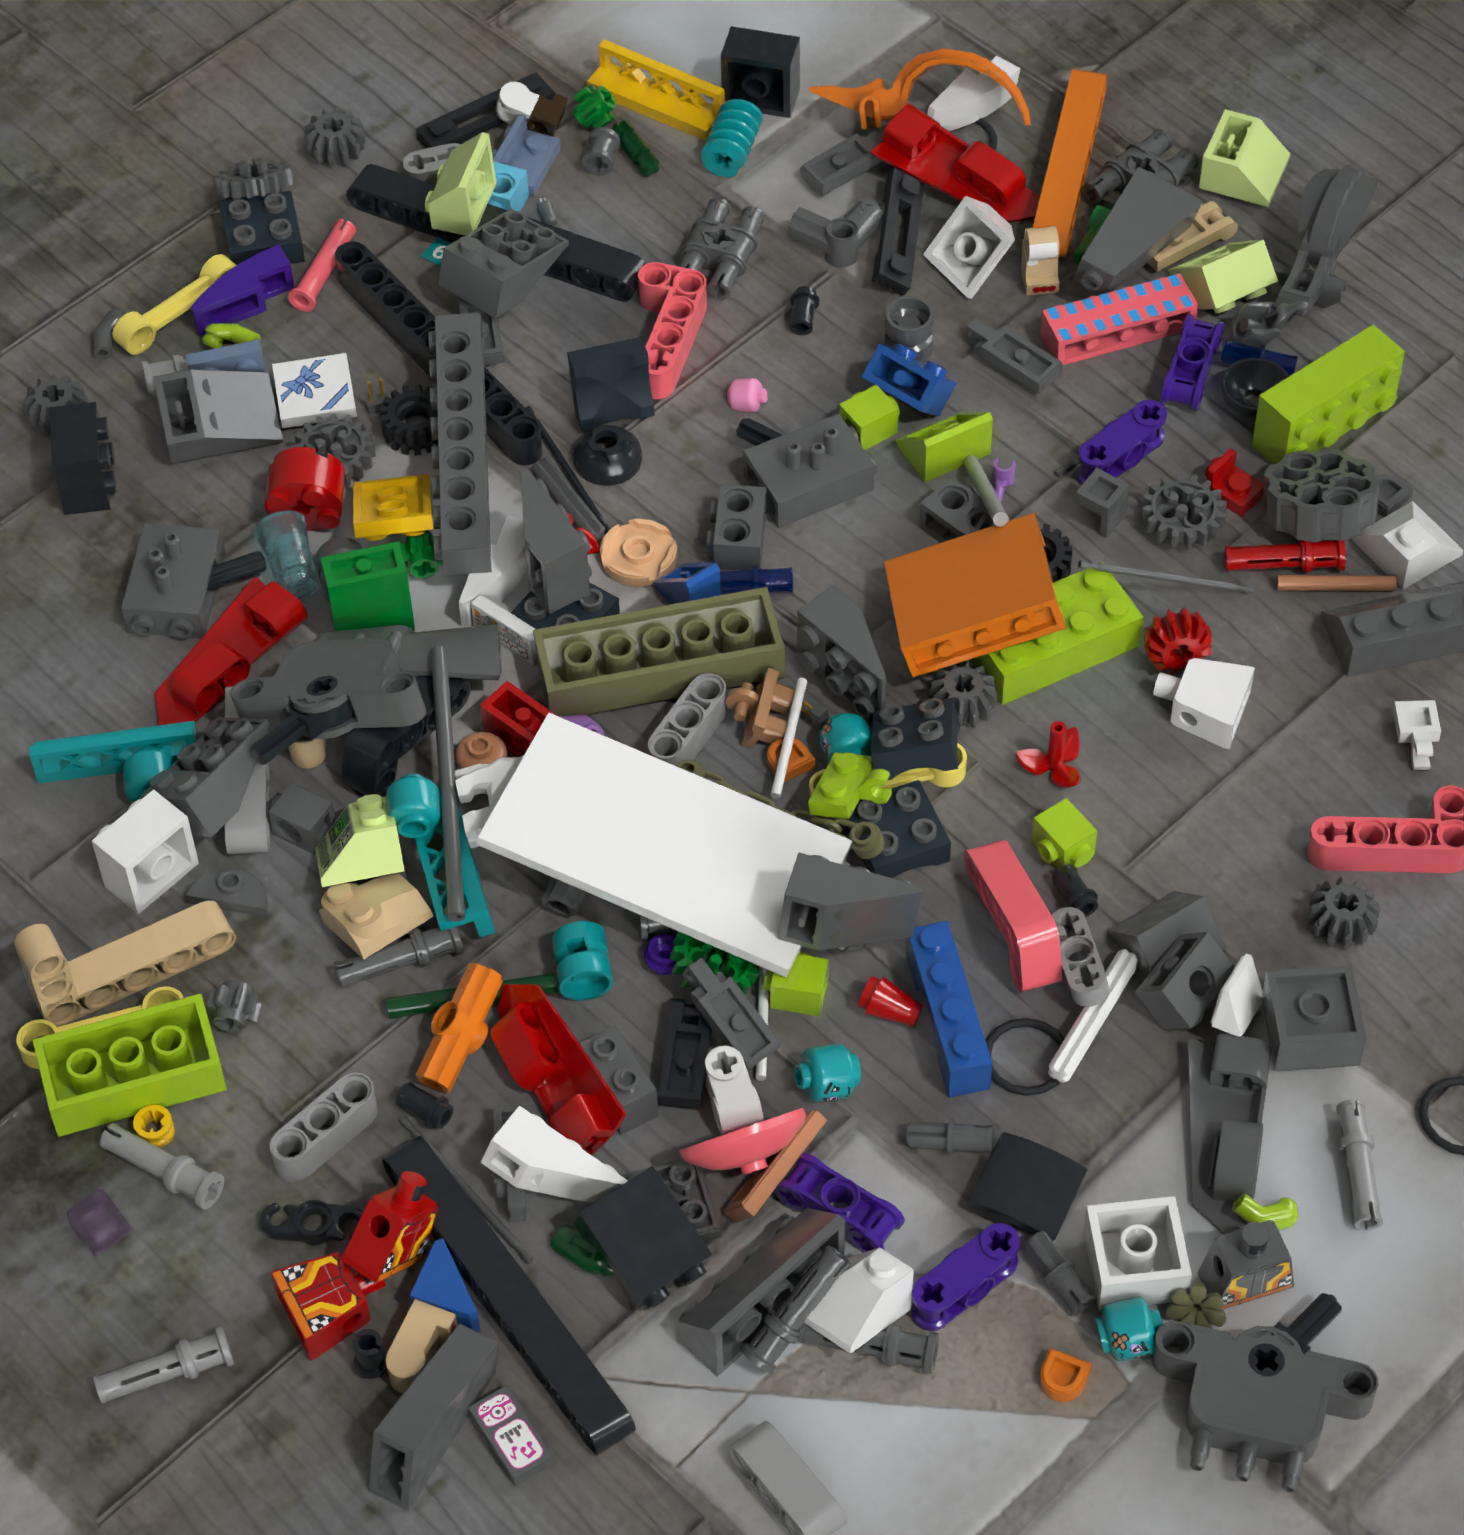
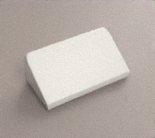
M1245 954V956L1241 957L1220 990L1211 1020L1212 1027L1239 1037L1244 1034L1262 1004V988L1251 955Z

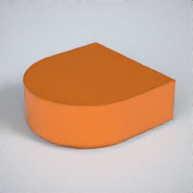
M784 738L775 740L767 751V764L774 776ZM796 738L793 741L784 782L815 768V758L804 743Z
M1049 1348L1040 1372L1042 1391L1050 1399L1058 1402H1069L1076 1399L1084 1390L1092 1370V1363Z

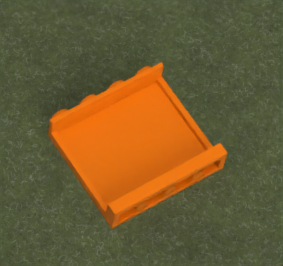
M1034 513L1009 520L1004 526L994 525L884 561L900 647L912 677L1066 629L1044 546H1046Z

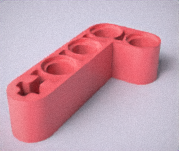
M651 262L642 266L638 271L639 302L644 309L659 313L646 344V350L649 359V379L652 398L663 399L670 396L675 390L706 313L707 284L705 276L697 270L660 262Z
M1453 785L1443 786L1438 789L1434 794L1429 819L1321 817L1312 824L1306 852L1307 859L1312 866L1322 870L1457 873L1464 869V789Z
M1001 840L965 850L964 859L969 878L1008 945L1010 970L1018 991L1022 993L1061 982V948L1056 923L1006 840Z

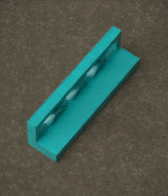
M195 721L37 741L34 742V745L29 746V756L38 784L122 773L125 760L142 747H157L168 753L176 762L178 760V753L186 746L197 741V729Z
M457 802L464 900L468 902L469 908L465 909L464 920L454 922L449 920L448 914L445 915L444 908L447 905L446 882L435 878L445 864L444 847L441 852L426 847L435 833L443 836L442 815L440 816L439 824L423 837L415 838L441 931L474 921L481 938L494 934L496 931L472 848H470L465 833L461 810Z

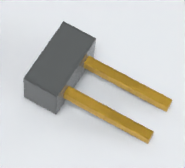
M379 378L381 394L376 396L372 395L370 381L367 382L369 398H365V403L369 414L380 412V406H383L384 398L388 397L387 393H384L382 378Z
M803 700L802 704L811 711L809 712L804 707H801V711L811 718L812 727L820 732L829 719L828 709L821 704L813 707Z

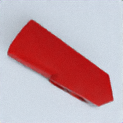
M910 103L905 105L887 124L883 132V142L871 149V155L960 202L967 196L989 204L1008 223L1035 219L1039 204L1038 195L1025 187L1026 177L1015 163L981 141L975 140L970 145L940 126L938 121Z
M254 577L155 691L158 724L197 722L224 700L226 687H233L240 681L247 679L252 664L308 619L307 610L302 602L275 581H271L265 586L258 577Z
M503 984L497 1010L501 1019L491 1028V1037L505 1065L516 1083L528 1091H534L549 1119L548 1125L567 1139L577 1142L590 1155L595 1154L612 1137L626 1117L624 1108L541 987L536 984Z

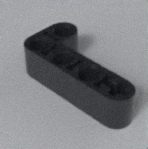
M418 675L416 677L427 710L422 720L404 727L353 728L349 732L345 743L342 767V782L364 795L386 797L388 787L396 779L398 759L436 730L432 676ZM449 677L451 717L463 708L470 695L471 684L463 678Z

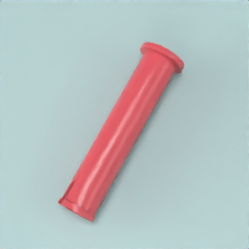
M338 219L334 223V227L298 286L288 293V300L296 309L310 312L315 308V299L336 266V249L341 244L350 242L356 235V227L347 220L342 230L340 228L344 223V219Z

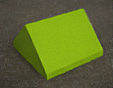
M959 412L898 438L896 443L922 480L928 482L963 467V461L967 456L972 455L979 460L990 455L993 418L991 412Z

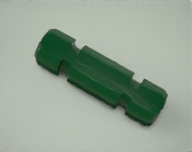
M626 120L615 123L612 129L620 137L621 147L633 163L638 165L637 168L640 172L648 177L652 173H657L659 171V160L650 152V148L639 134L634 131L635 129Z

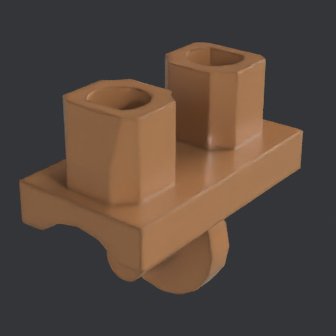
M768 667L763 683L757 684L754 692L752 691L753 685L745 682L742 683L741 688L731 689L727 694L725 703L727 708L734 712V719L744 721L746 716H748L741 742L742 746L752 749L758 740L772 744L775 740L783 738L787 721L770 715L769 711L771 709L786 715L791 707L795 690L777 683L779 675L777 670Z

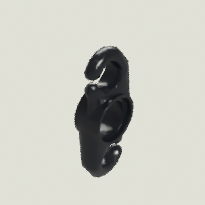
M309 1200L300 1206L285 1205L283 1211L288 1215V1221L284 1225L274 1226L271 1224V1217L280 1210V1206L278 1203H272L261 1213L259 1223L262 1231L273 1239L300 1241L308 1245H321L330 1239L336 1241L345 1240L346 1234L342 1231L341 1224L350 1219H355L359 1223L363 1211L356 1206L327 1204L320 1200ZM313 1214H320L327 1219L325 1226L317 1231H308L302 1226L303 1221Z

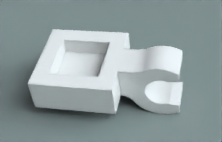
M1435 700L1395 701L1393 716L1398 743H1411L1413 770H1430L1429 756H1433L1432 742H1439L1441 735Z

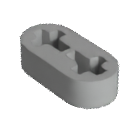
M449 143L409 153L403 159L404 175L430 184L437 183L438 170L441 164H446L451 151L461 144Z

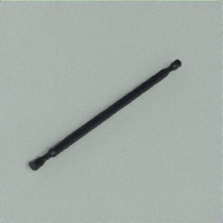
M527 406L526 409L536 418L533 409ZM537 419L540 423L541 437L584 503L605 527L604 533L606 535L610 527L604 522L601 513L540 420Z

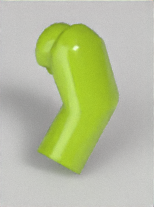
M211 323L204 329L207 332L202 338L203 344L215 349L222 346L223 339L240 344L260 340V335L238 324Z
M1243 1193L1232 1207V1211L1248 1223H1261L1271 1220L1275 1222L1279 1231L1291 1228L1299 1216L1296 1202L1287 1197L1280 1198V1203L1277 1202L1263 1207L1246 1193Z

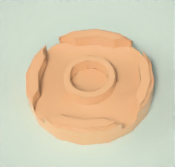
M633 519L628 520L629 524L621 527L617 524L612 527L602 538L600 546V559L603 570L612 580L624 586L645 587L654 585V581L675 568L678 557L677 545L666 526L653 520Z

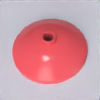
M800 1108L679 1150L680 1157L691 1165L710 1170H729L740 1167L743 1175L766 1168L768 1166L765 1158L787 1146L802 1127L806 1118L805 1110Z

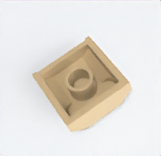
M399 873L383 875L360 886L354 883L332 885L322 896L321 904L323 908L319 910L323 923L362 959H366L434 917L418 890Z

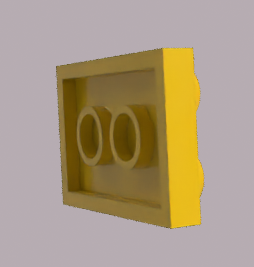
M430 474L354 482L353 526L355 538L364 537L366 540L376 541L386 538L389 534L403 533L406 536H418L424 534L426 530L434 529Z

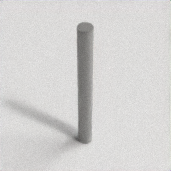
M967 456L963 461V465L991 519L996 526L1006 525L1009 519L982 466L975 456Z

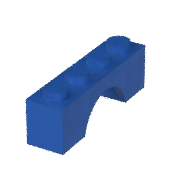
M948 921L915 927L913 936L906 938V959L915 989L922 992L928 1007L935 1037L937 1061L948 1098L989 1090L991 1086L992 1060Z

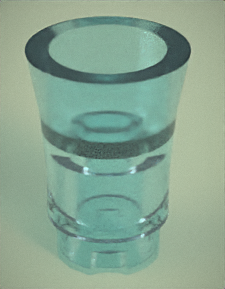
M280 511L263 518L256 525L254 536L266 556L275 582L298 599L311 596L318 589L316 580L317 569L311 553L305 516L296 511Z

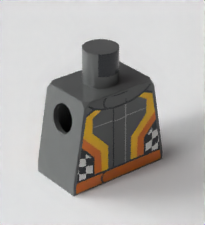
M1271 1220L1261 1223L1250 1222L1242 1229L1213 1239L1198 1271L1201 1282L1206 1286L1207 1294L1219 1293L1222 1296L1224 1305L1220 1308L1221 1310L1294 1287L1290 1253L1275 1222Z

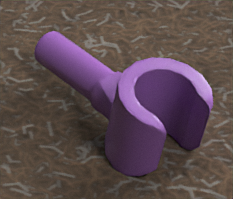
M996 458L993 461L992 482L995 484L994 491L1001 502L1006 487L1014 483L1016 462L1012 461L1010 468L1002 469L999 467L1000 458Z

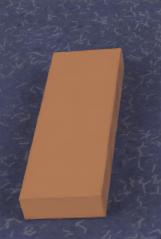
M817 1110L807 1112L802 1127L790 1143L779 1152L765 1158L768 1167L754 1171L725 1208L726 1211L724 1213L734 1223L756 1215L826 1123L827 1119Z

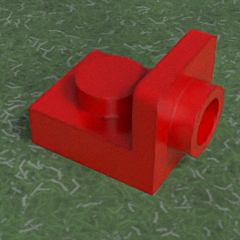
M1230 448L1220 458L1215 457L1211 460L1205 470V476L1207 477L1206 481H1211L1210 491L1220 489L1222 491L1221 500L1227 503L1226 508L1242 517L1263 497L1264 483L1235 466L1237 452Z

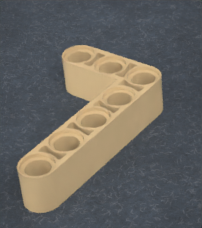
M204 901L68 962L51 929L45 924H34L23 929L16 936L14 945L29 991L44 1020L52 1022L57 1027L68 1024L226 952L235 943L236 935L218 903L215 901Z

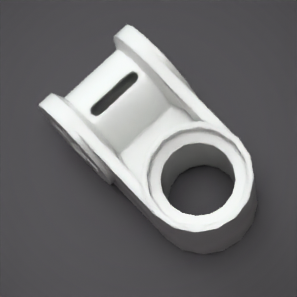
M718 1046L712 1049L707 1054L705 1060L707 1073L706 1088L711 1099L714 1117L720 1133L725 1134L764 1121L757 1091L751 1083L741 1053L730 1046Z

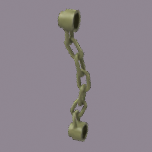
M683 760L677 765V767L688 772L694 771L693 774L707 780L712 778L716 780L714 783L766 803V805L795 817L803 816L810 818L809 823L852 840L851 848L862 859L874 858L884 848V837L879 827L874 823H854L841 818L832 821L822 819L820 816L810 815V812L799 809L789 812L776 807L770 798L750 790L741 792L728 785L721 775L705 770L703 765L696 760ZM840 825L852 828L849 837L840 834L842 832ZM870 833L867 839L859 840L862 835Z

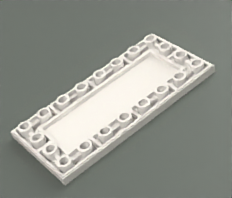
M548 713L477 839V845L786 978L802 947L778 939L784 894L798 852L810 856L820 855L829 861L843 864L852 844V840L551 713Z

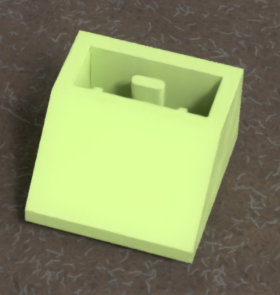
M1225 109L1202 159L1199 188L1268 207L1288 164L1290 153L1260 118Z

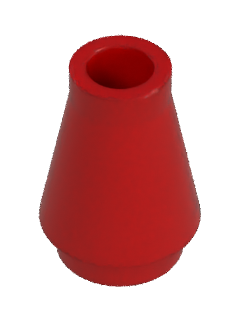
M871 975L857 1006L865 1009L866 1015L903 1023L913 1028L924 1004L914 1000L884 976L879 979Z

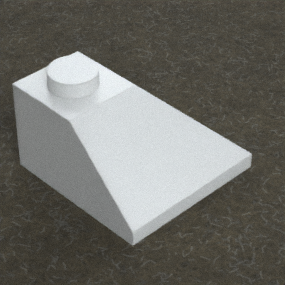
M965 196L923 255L967 298L972 299L1015 239L1011 225L989 204Z
M1413 501L1380 519L1373 525L1359 531L1358 536L1352 538V541L1388 576H1396V584L1402 590L1463 555V549Z
M882 1248L847 1258L851 1264L838 1277L831 1289L804 1321L805 1324L850 1354L911 1310L914 1269Z

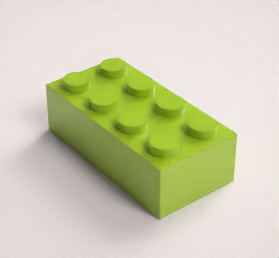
M1373 324L1259 395L1252 446L1272 464H1277L1283 459L1284 455L1300 450L1312 452L1318 451L1323 447L1332 446L1340 436L1351 429L1356 430L1360 428L1367 419L1380 411L1385 412L1393 406L1397 399V389L1402 374L1405 351Z
M1088 568L1053 583L1066 629L970 659L976 668L984 666L986 675L994 677L997 699L1002 705L1140 646L1144 617L1112 573Z
M202 994L32 1039L49 1111L58 1137L135 1116L140 1109L148 1105L155 1104L168 1107L227 1090Z

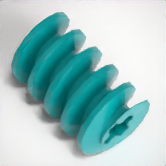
M740 99L728 100L721 105L701 151L703 165L711 173L726 178L735 177L739 168L745 165L755 137L759 132V127L763 122V114L757 106Z

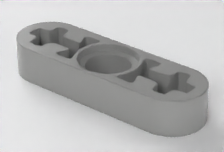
M1073 907L1061 908L1055 911L1052 917L1059 933L1062 971L1073 1001L1080 1006H1096L1106 1000L1110 991L1103 964L1084 913ZM1071 926L1075 936L1068 938L1065 928ZM1081 951L1089 953L1081 961L1068 960L1069 956L1073 953ZM1089 975L1093 986L1085 987L1082 977Z

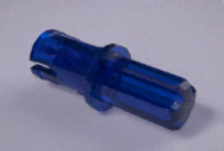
M1226 341L1222 350L1221 360L1225 363L1234 364L1243 359L1262 358L1280 365L1291 376L1294 374L1298 356L1265 349L1266 345L1257 348L1233 341Z
M753 566V570L720 571L721 594L767 587L768 592L791 593L793 592L792 567L757 569V566Z

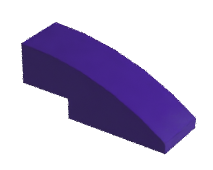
M280 245L262 251L238 264L202 293L191 306L198 336L205 335L207 331L204 329L211 323L234 324L267 311L266 299L295 288L291 263Z

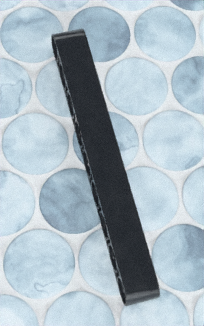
M368 164L346 192L347 199L351 205L362 212L437 238L439 237L451 243L465 236L432 229L430 215L425 210V202L428 192L434 191L436 185L378 165ZM487 204L477 228L508 210ZM529 218L543 227L552 229L556 234L569 241L567 248L544 273L545 276L621 302L629 301L638 290V271L646 264L642 258L628 251Z
M356 241L341 244L335 251L338 278L341 286L430 376L429 360L436 359V354H430L428 331H435V316L365 245ZM484 366L487 436L514 463L522 466L532 465L540 460L543 454L540 423Z
M417 1136L382 1157L384 1169L395 1186H397L400 1176L404 1171L418 1173L426 1179L427 1184L423 1194L435 1201L438 1206L431 1236L435 1241L444 1239L462 1278L589 1450L598 1456L635 1432L634 1421L624 1404L422 1136Z

